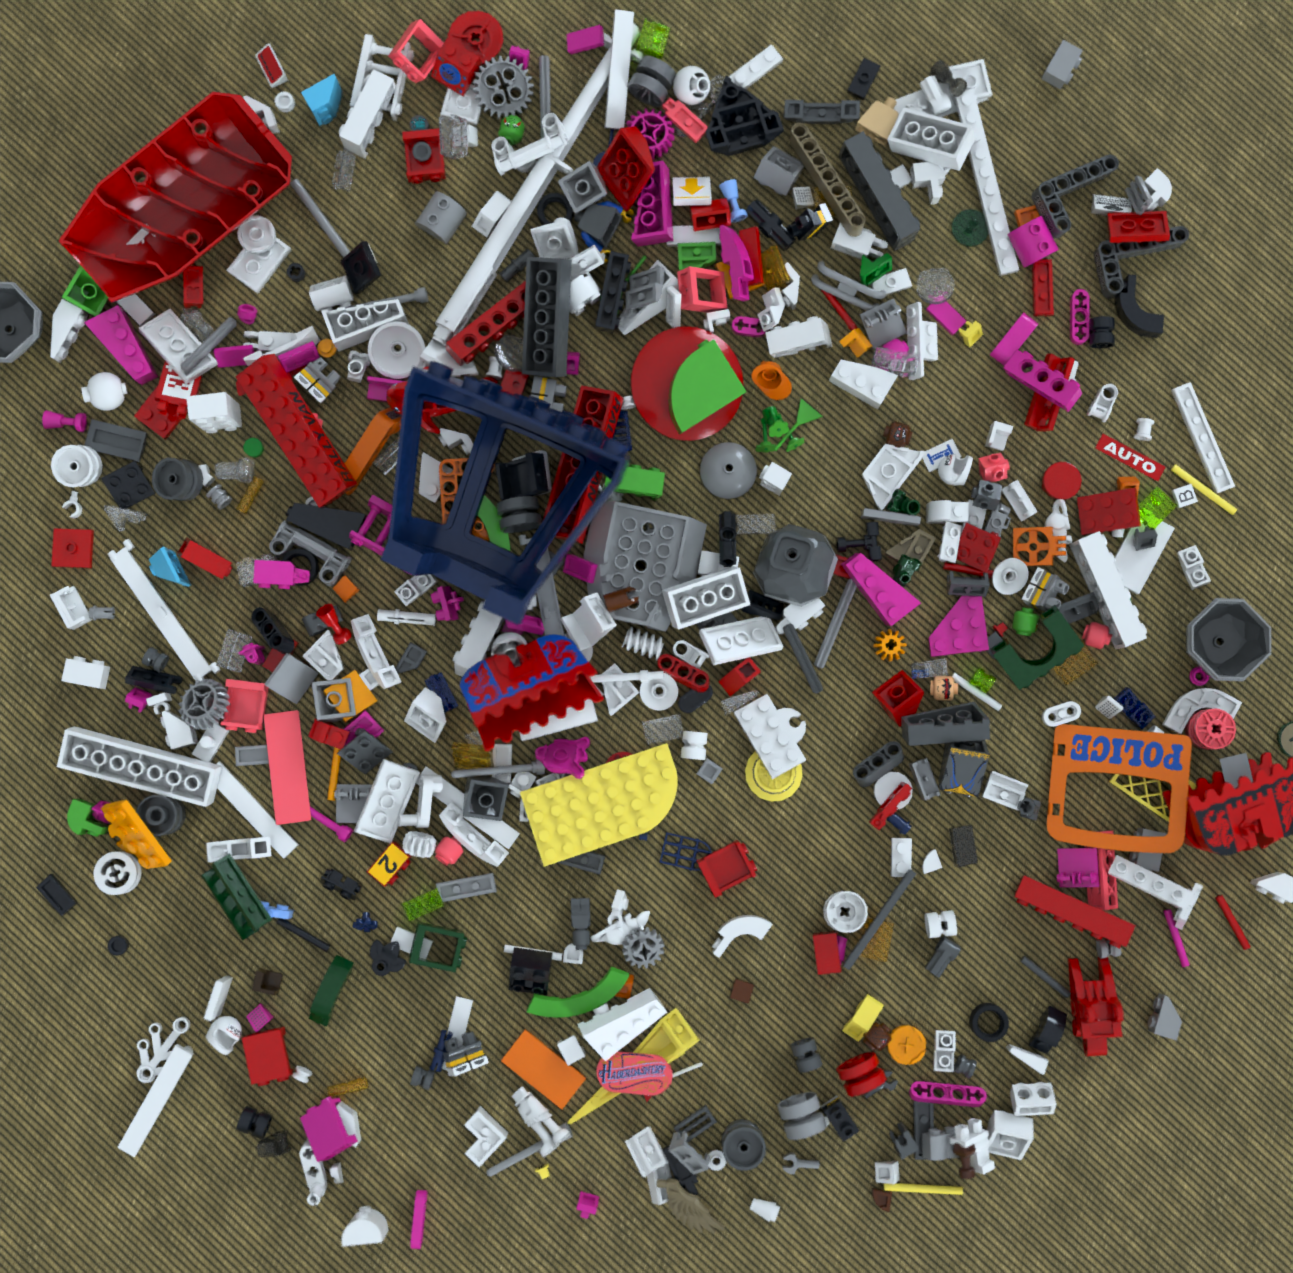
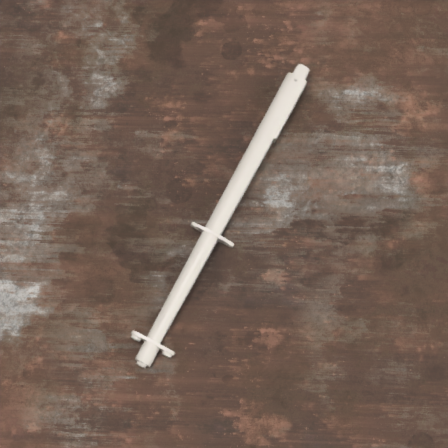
M634 23L631 48L640 35L639 28ZM603 33L604 47L608 51L562 121L569 145L566 146L564 144L556 148L554 152L537 158L536 164L436 320L435 324L438 327L433 333L432 340H437L444 347L454 334H458L467 325L497 276V269L557 170L567 175L574 171L570 166L563 163V160L608 87L612 43L609 35ZM637 49L631 50L630 60L639 64L643 57L642 52Z

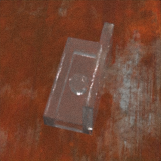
M680 714L642 722L646 743L649 745L682 738L683 728Z

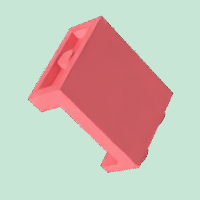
M226 679L225 687H228L227 694L230 696L228 699L230 705L226 707L229 712L224 713L225 719L221 721L220 725H225L226 730L237 731L238 727L245 728L244 732L250 733L263 730L268 687L264 683Z

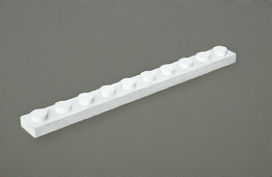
M974 89L955 93L954 99L960 123L973 126L976 138L968 154L999 276L1018 272L1019 267L1014 247L1007 235L1010 231Z

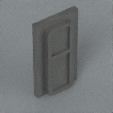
M91 419L85 446L91 447L96 452L140 462L146 446L147 432Z

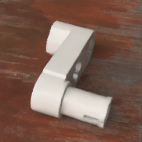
M421 775L416 814H399V827H429L432 793H441L443 787L441 775Z
M307 1137L300 1150V1159L307 1185L310 1189L307 1202L314 1206V1204H319L320 1198L325 1194L328 1183L323 1161L317 1162ZM314 1166L315 1169L317 1168V1172H313L314 1170L311 1171V1167Z

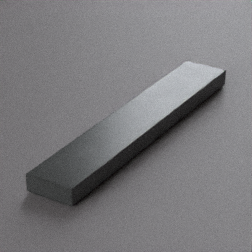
M908 869L844 961L843 966L845 968L851 969L917 873Z

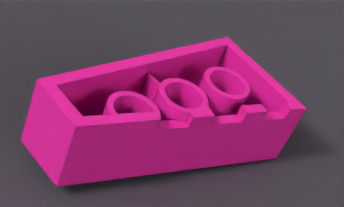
M664 161L653 162L655 171L642 189L640 198H638V211L634 220L635 228L631 240L637 247L674 241L669 168Z
M119 305L84 322L140 385L158 377L126 312Z
M855 553L841 564L885 625H894L921 604L919 600L862 553Z

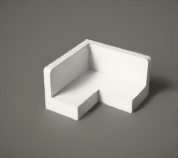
M481 1106L464 1124L478 1138L465 1154L480 1167L507 1138L508 1132Z

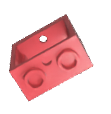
M418 19L409 25L388 57L395 66L407 75L408 79L418 83L425 80L434 67L437 54L444 42L421 19ZM412 35L431 52L419 70L401 53Z
M690 266L677 272L679 292L681 293V309L705 313L727 309L724 272ZM696 278L709 280L711 302L698 299Z

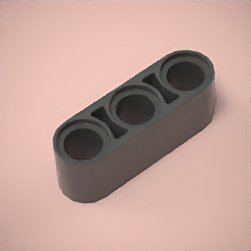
M891 741L859 763L853 770L857 784L861 787H868L902 763L904 752L901 745L896 741ZM893 751H898L896 755H890ZM878 762H883L881 766H875ZM861 774H867L866 777L860 778Z

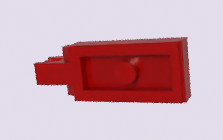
M901 782L877 809L878 812L871 818L869 823L877 830L885 826L887 817L892 816L898 809L897 805L910 796L911 793L909 791L912 788L907 783Z

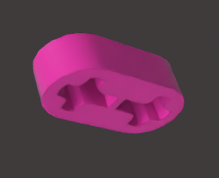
M738 316L732 322V331L736 335L761 338L766 334L763 332V329L758 333L757 329L750 328L761 324L759 318ZM739 322H742L743 326L748 327H742V330H738V326L735 325H738Z

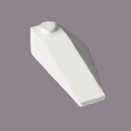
M659 260L650 269L658 266L664 268L661 297L658 302L627 311L626 307L624 308L619 317L618 329L624 335L666 309L667 287L674 286L679 291L678 278Z

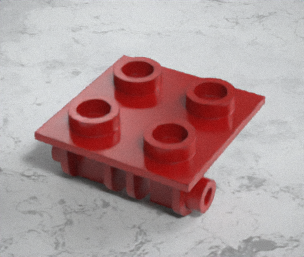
M966 523L960 537L956 559L987 573L1001 537L996 532L989 533Z

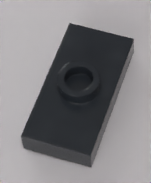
M864 58L847 93L864 101L881 66Z

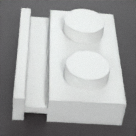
M991 771L981 797L1019 811L1017 805L1019 801L1024 799L1028 784Z
M646 1127L625 1141L642 1177H646L648 1174L669 1163L651 1127Z

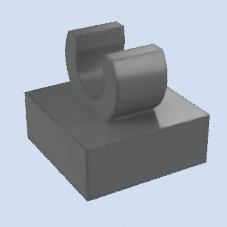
M1148 526L1145 527L1144 532H1139L1138 528L1135 529L1134 547L1136 551L1155 547L1158 536L1155 529L1150 530Z

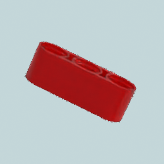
M663 654L658 658L659 671H664L676 682L697 692H705L709 688V676L706 672L669 654ZM664 662L672 664L669 668L662 667ZM681 670H687L689 674L685 677H682L679 675V672ZM703 678L706 682L703 685H698L696 680Z

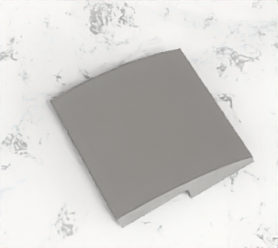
M658 266L629 276L630 291L625 292L627 311L659 301L664 282V268Z
M286 653L264 685L297 704L319 672Z

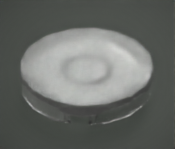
M513 334L504 335L495 346L497 362L508 371H522L523 338H518Z

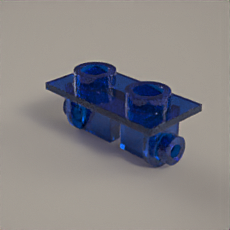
M442 672L434 674L425 680L428 689L434 691L441 698L444 713L458 707Z

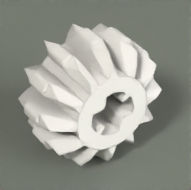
M410 831L403 839L402 849L411 856L431 857L436 848V839L428 833Z

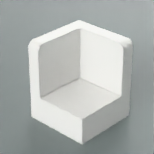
M994 421L990 426L985 446L1003 451L1007 438L1012 433L1013 426Z
M575 1035L563 1041L560 1040L557 1043L567 1065L578 1061L586 1055L583 1046H580Z

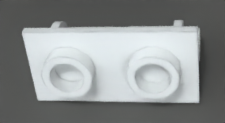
M1018 480L1002 489L1003 494L1021 522L1038 512Z
M946 521L945 526L942 528V544L937 557H939L941 562L949 561L956 563L962 526Z

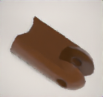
M627 587L603 595L608 612L635 604L639 597L628 599L627 594L637 589Z

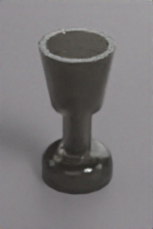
M938 61L932 66L931 76H935L942 83H948L949 93L953 97H959L965 92L967 82L963 78L954 79L952 77L953 73L944 61Z

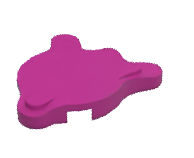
M582 737L578 740L555 739L554 743L549 746L546 744L545 746L538 747L535 750V757L542 762L547 770L553 773H568L577 779H581L585 773L579 763L588 760L585 750L590 746V740L588 737Z

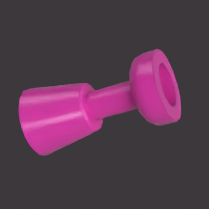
M45 410L42 424L44 429L62 428L64 425H72L78 432H84L87 427V417L85 413H78L75 418H67L63 414Z

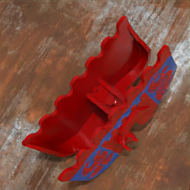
M546 635L526 645L521 644L515 647L520 666L516 668L508 655L498 656L495 654L490 658L479 661L465 672L460 681V688L474 724L480 734L485 751L488 752L494 748V741L496 739H501L505 743L510 742L514 731H519L523 735L528 734L531 731L530 726L532 723H537L541 727L548 725L550 715H555L557 718L562 719L566 717L567 708L573 707L576 711L584 709V702L587 699L594 703L604 700V697L590 678L595 676L597 671L587 661L572 640L562 635Z

